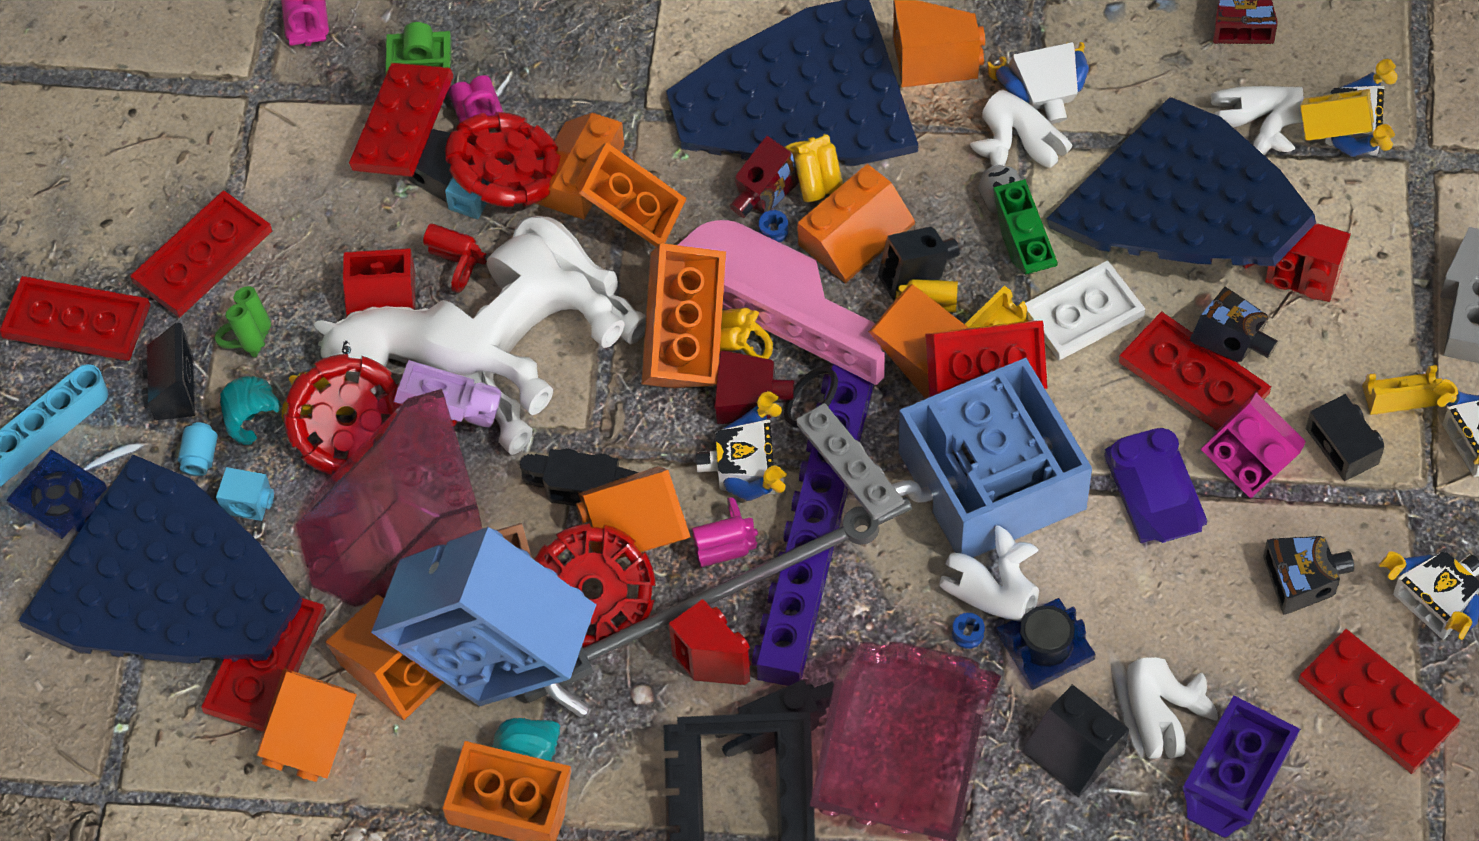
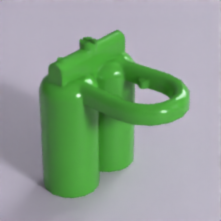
M246 286L235 292L233 299L236 304L231 306L225 315L229 323L224 324L215 333V341L221 348H242L249 352L252 357L256 358L261 347L265 346L264 340L272 323L256 290L253 287ZM233 330L237 339L230 341L223 340V336Z

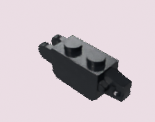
M567 448L561 450L550 449L548 456L527 454L523 458L521 457V461H519L522 472L521 476L526 485L544 488L545 495L551 503L576 506V503L581 502L579 493L639 473L619 467L618 458H612L607 454H583Z
M801 680L737 708L736 715L811 712V730L813 731L819 726V718L827 714L826 709L839 703L840 694L833 681L814 688L813 684L806 685L804 680ZM775 733L743 734L724 744L722 750L726 757L736 756L750 749L753 754H761L775 748ZM715 735L716 738H723V737H726V736H727V735Z

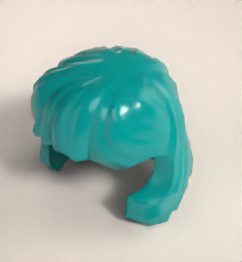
M244 376L227 383L220 393V405L225 429L228 435L239 444L251 445L258 438L254 431H248L241 427L243 421L252 420L261 411L274 410L276 413H279L282 407L281 402L272 393V386L269 385L267 380L262 378Z
M508 719L500 724L496 730L492 747L552 761V757L556 752L555 747L559 739L558 736L560 735V724L551 720Z

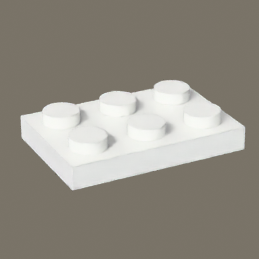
M1108 260L1025 303L1027 306L1026 318L1029 321L1043 320L1045 343L1058 360L1079 351L1145 315V307Z

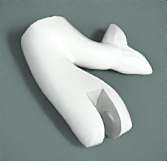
M1245 86L1211 93V104L1213 106H1234V110H1221L1213 113L1222 117L1232 127L1242 126L1270 113L1264 120L1260 133L1253 144L1263 155L1271 148L1279 152L1295 150V146L1280 131L1282 127L1289 124L1303 122L1300 107L1304 99L1302 87Z
M1005 90L995 93L989 99L982 112L983 120L994 135L993 139L970 143L971 148L976 153L990 158L991 166H1005L1008 150L1012 143V127L1017 130L1029 156L1042 166L1053 167L1058 162L1057 154L1064 156L1072 148V144L1067 137L1057 130L1040 112L1026 101Z
M996 525L995 545L999 556L998 567L1003 586L998 584L981 562L962 553H951L945 563L947 566L963 572L962 579L958 580L948 576H941L939 586L951 595L984 612L1022 622L1026 613L1036 607L1039 588L1022 574L1019 564L1038 552V548L1026 542L1015 543L1007 530Z
M1142 658L1129 664L1127 668L1129 702L1147 757L1151 759L1160 758L1163 751V743L1168 758L1172 759L1183 756L1186 748L1183 728L1176 715L1166 706L1160 696L1177 706L1187 707L1199 716L1217 721L1218 713L1215 705L1205 695L1207 681L1204 674L1199 673L1187 686H1183L1177 681L1165 659Z

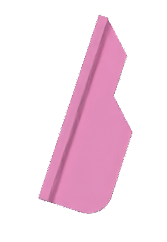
M716 220L702 224L678 244L679 246L726 251L723 309L749 308L759 312V315L755 322L763 329L874 385H877L884 378L885 353L882 352L881 346L868 332L875 323L825 299L815 259L738 222L729 220Z

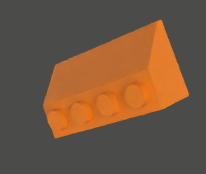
M660 243L651 252L642 385L667 388L717 385L726 251Z

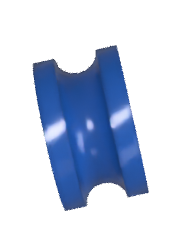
M777 210L763 213L759 219V233L777 242H783L788 236V218L784 213ZM776 223L778 230H771L769 224Z
M963 613L955 618L952 638L959 647L972 649L982 642L985 632V624L982 618L974 613ZM966 625L973 626L971 636L963 635Z

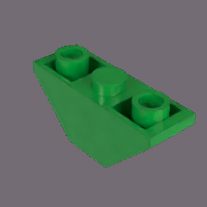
M1026 180L994 187L993 193L1001 235L1012 263L1025 275L1056 267L1058 265L1057 259Z

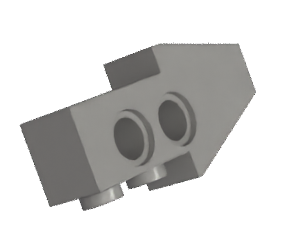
M1468 228L1446 274L1440 295L1441 298L1453 300L1443 356L1479 363V325L1471 322L1479 324L1478 228Z

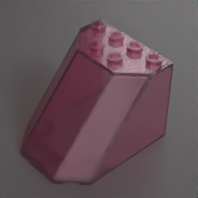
M442 389L407 398L320 488L297 522L296 528L299 538L302 540L301 547L307 568L310 570L309 577L313 588L324 593L328 591L342 598L343 602L353 607L367 604L377 594L385 598L400 559L437 545H447L448 541L483 529L477 502Z
M860 642L835 678L810 806L819 808V812L828 816H840L843 814L855 817L857 822L864 825L880 823L892 826L891 829L900 834L908 835L916 832L928 835V839L931 841H957L963 826L1002 676L994 671L979 668L980 663L971 658L956 656L938 650L914 646L904 642H889L888 646L873 642Z

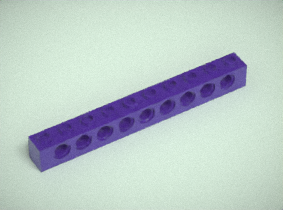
M833 364L832 370L837 374L838 386L835 396L828 407L852 437L860 442L874 384ZM826 373L824 374L821 394H825L824 399L831 385L830 375ZM845 400V401H848L849 403H847V404H840V403H837V402H838V401ZM818 402L816 408L820 406L822 403ZM809 439L806 451L811 452L808 462L802 461L799 473V481L803 482L801 491L794 492L791 511L795 512L793 521H787L783 541L788 542L786 551H779L778 556L840 527L849 489L831 466L822 461L824 458ZM818 488H825L828 491L819 493L814 490ZM810 518H818L821 521L817 523H810L807 520ZM835 546L780 571L778 582L771 583L768 594V603H772L770 614H763L760 625V634L764 635L762 645H755L752 657V666L757 667V678L759 681L789 686L802 680ZM803 579L806 582L803 584H793L791 581ZM786 610H796L798 612L792 616L783 614ZM779 641H787L791 643L787 647H778L775 645Z

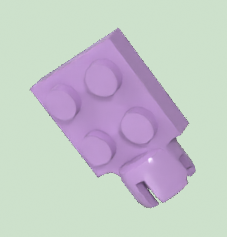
M408 360L394 402L400 403L410 410H423L436 414L443 420L462 422L464 418L469 423L482 427H491L499 406L501 390L484 383L474 384V379Z

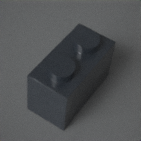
M1346 394L1310 411L1306 430L1344 482L1380 464L1385 447L1383 439L1376 430L1370 428L1364 419L1361 408L1357 404H1353Z

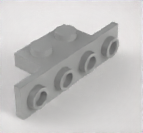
M825 403L797 418V426L873 519H878L904 504V499L885 477L880 466L874 464L866 454L861 443L852 437Z

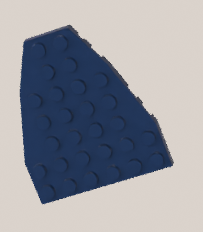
M840 0L805 8L721 52L666 91L667 101L681 149L703 150L709 154L719 156L722 155V151L741 154V159L748 160L766 136L786 147L795 142L808 141L810 137H815L816 139L823 136V134H828L831 143L835 146L838 160H844L845 166H857L918 152L919 144L870 0Z
M1169 97L1046 218L1050 229L1099 251L1110 252L1111 246L1127 248L1129 255L1139 256L1141 251L1157 252L1159 259L1210 265L1212 258L1231 259L1232 265L1257 264L1258 266H1275L1316 224L1314 212L1283 172L1220 116Z
M132 455L18 621L23 628L79 653L91 654L92 650L109 651L112 656L123 657L124 653L143 655L144 659L180 663H200L201 658H221L222 662L224 659H232V662H236L239 659L265 661L272 653L273 646L276 647L279 642L280 635L287 629L290 620L292 622L301 608L302 598L262 545L192 479Z

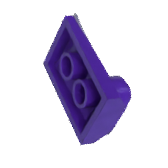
M1155 428L1123 437L1106 448L1104 453L1105 460L1140 543L1157 540L1161 543L1202 532V527L1207 525V518L1178 450V438L1175 433L1165 428Z
M1233 695L1183 785L1187 818L1223 838H1227L1234 831L1250 824L1285 759L1290 755L1291 748L1300 733V728Z

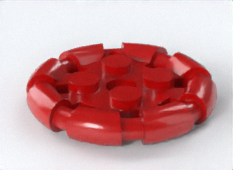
M495 112L493 116L480 113L463 120L457 125V131L451 132L445 148L446 162L451 165L449 170L455 181L469 194L473 192L480 196L481 201L501 207H513L514 204L528 206L550 195L549 183L552 176L556 174L561 155L556 153L558 146L539 125L534 127L526 123L527 118L506 112ZM488 129H496V132L490 133ZM499 158L506 159V160H508L511 164H509V165H503L502 162H500L499 160H496V159H499ZM482 178H484L485 180H487L488 182H490V184H489V185L483 184V183L481 182V181H482Z
M339 354L315 362V367L307 373L302 372L296 378L285 400L288 403L287 413L283 414V422L292 448L297 447L302 454L301 459L308 465L330 475L332 472L345 473V476H355L378 468L376 464L386 457L390 459L395 454L407 431L404 428L405 417H409V409L400 403L394 402L400 383H395L391 377L392 372L385 366L364 356L358 359L350 358L348 354ZM346 372H358L357 382L345 381ZM324 377L329 384L319 391L314 384ZM380 385L385 392L376 398L371 389ZM302 405H313L311 416L301 415ZM343 406H350L356 411L355 418L349 423H342L336 418L337 411ZM381 413L392 416L390 425L381 424ZM313 432H316L321 439L315 445H312L307 439ZM373 438L378 447L368 453L363 445ZM335 448L339 451H347L346 459L334 458Z
M590 523L572 526L557 533V538L548 546L544 544L535 556L534 560L545 568L553 570L560 579L581 591L583 583L587 579L596 578L600 581L602 585L600 595L589 599L596 604L590 624H595L594 635H585L582 644L583 648L649 618L655 601L651 599L652 586H656L653 567L645 552L641 553L634 545L636 541L625 532L608 525H603V528L590 527ZM589 541L601 542V553L589 552ZM565 549H568L574 557L563 565L557 556ZM621 554H624L631 562L624 570L615 561ZM627 584L638 585L637 598H626ZM621 611L626 620L616 628L610 620Z

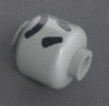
M995 165L988 168L982 174L978 190L988 210L994 214H997L993 188L1020 181L1021 179L1014 168Z

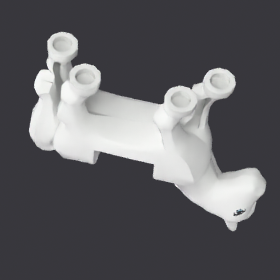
M544 216L527 217L521 220L515 228L513 237L498 247L487 258L488 270L502 291L489 305L483 306L477 312L474 319L451 302L445 300L438 302L430 309L413 310L410 307L391 306L381 308L370 307L363 311L352 312L346 319H342L337 323L318 320L314 323L315 328L324 334L323 340L318 343L321 346V357L326 358L339 354H348L350 358L361 359V356L379 362L385 367L389 358L406 364L408 360L474 379V384L484 383L497 387L493 380L494 373L505 376L519 388L520 404L517 400L501 392L495 416L500 426L499 443L511 455L519 453L529 442L533 431L527 423L520 420V405L531 415L540 413L551 400L553 388L545 380L538 378L537 363L531 358L510 354L518 341L533 326L550 314L567 309L579 310L584 314L591 325V337L603 348L612 346L620 336L630 345L637 343L644 336L646 315L636 311L626 299L614 295L618 286L616 273L595 265L584 252L577 239L561 222ZM347 371L345 374L347 381L357 382L358 372ZM378 385L371 390L377 397L382 393L383 388Z

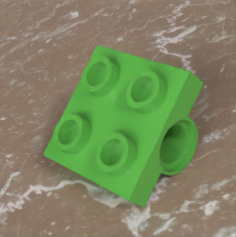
M413 22L404 27L403 34H387L386 74L391 63L451 68L452 39L450 31L433 32L428 24Z

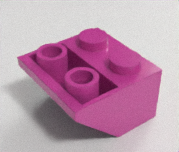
M1255 393L1230 416L1203 445L1201 450L1251 499L1301 453L1306 441L1265 400Z

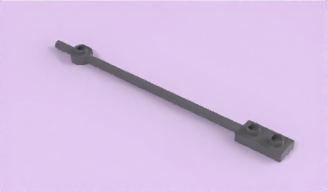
M904 497V504L878 519H873L863 506L852 508L844 516L842 527L585 648L581 647L571 678L559 682V685L561 687L567 686L594 673L589 661L668 625L702 599L710 605L846 540L858 545L872 542L878 536L880 524L912 510L909 499ZM860 525L868 527L864 532H858L856 528ZM544 687L524 693L528 703L548 694Z

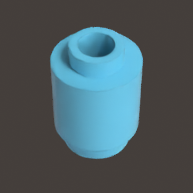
M196 422L192 426L184 428L178 455L180 470L183 473L192 476H204L207 474L208 469L212 467L218 434L212 430L210 425Z

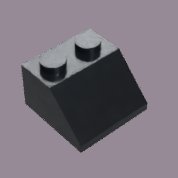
M175 323L147 345V359H142L144 379H148V388L142 389L143 404L145 408H150L154 421L195 416L194 357L182 323Z
M1072 684L1047 710L1024 746L1023 753L1076 796L1080 797L1126 748L1129 728Z

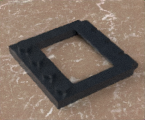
M811 712L677 717V724L663 725L664 751H678V758L664 759L665 789L679 788V795L665 796L666 826H680V833H666V841H704L701 736L775 733L778 841H816Z

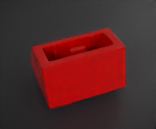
M1319 223L1315 224L1275 266H1268L1265 282L1273 284L1279 289H1289L1304 294L1311 299L1330 303L1342 272L1351 233Z
M411 248L343 252V286L346 318L352 312L363 311L370 307H410L415 310L416 270Z
M702 599L669 623L672 656L694 681L746 685L750 682L749 666L751 662L748 653L750 646L741 633H733L727 626L725 616L717 607L711 608Z

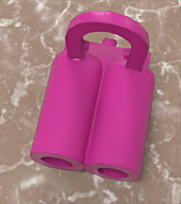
M281 0L284 33L286 39L289 40L290 46L299 44L311 46L313 42L326 41V36L329 33L326 0Z
M478 76L470 84L457 82L448 89V94L459 123L476 114L486 113L487 116H493L495 112H503L493 83L488 76Z
M733 497L727 498L731 518L692 528L694 548L700 568L744 557L749 553V550L755 549L758 545L755 537L758 535L757 528L754 529L753 518H742L737 502Z

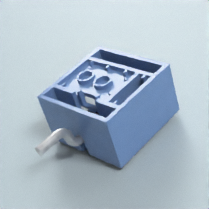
M1027 358L900 409L899 454L914 481H900L892 484V486L901 496L908 494L909 498L915 502L933 500V514L955 553H962L974 558L995 549L996 525L1007 530L1013 539L1016 540L1087 509L1092 467ZM963 443L970 453L972 461H968L962 451Z
M489 527L448 541L447 545H437L400 559L371 631L372 634L478 706L544 687L554 700L579 717H583L589 709L587 704L559 685V682L571 678L596 604L585 597L581 590L568 585L553 570L543 567L532 559L528 552L517 548L504 539L499 531Z

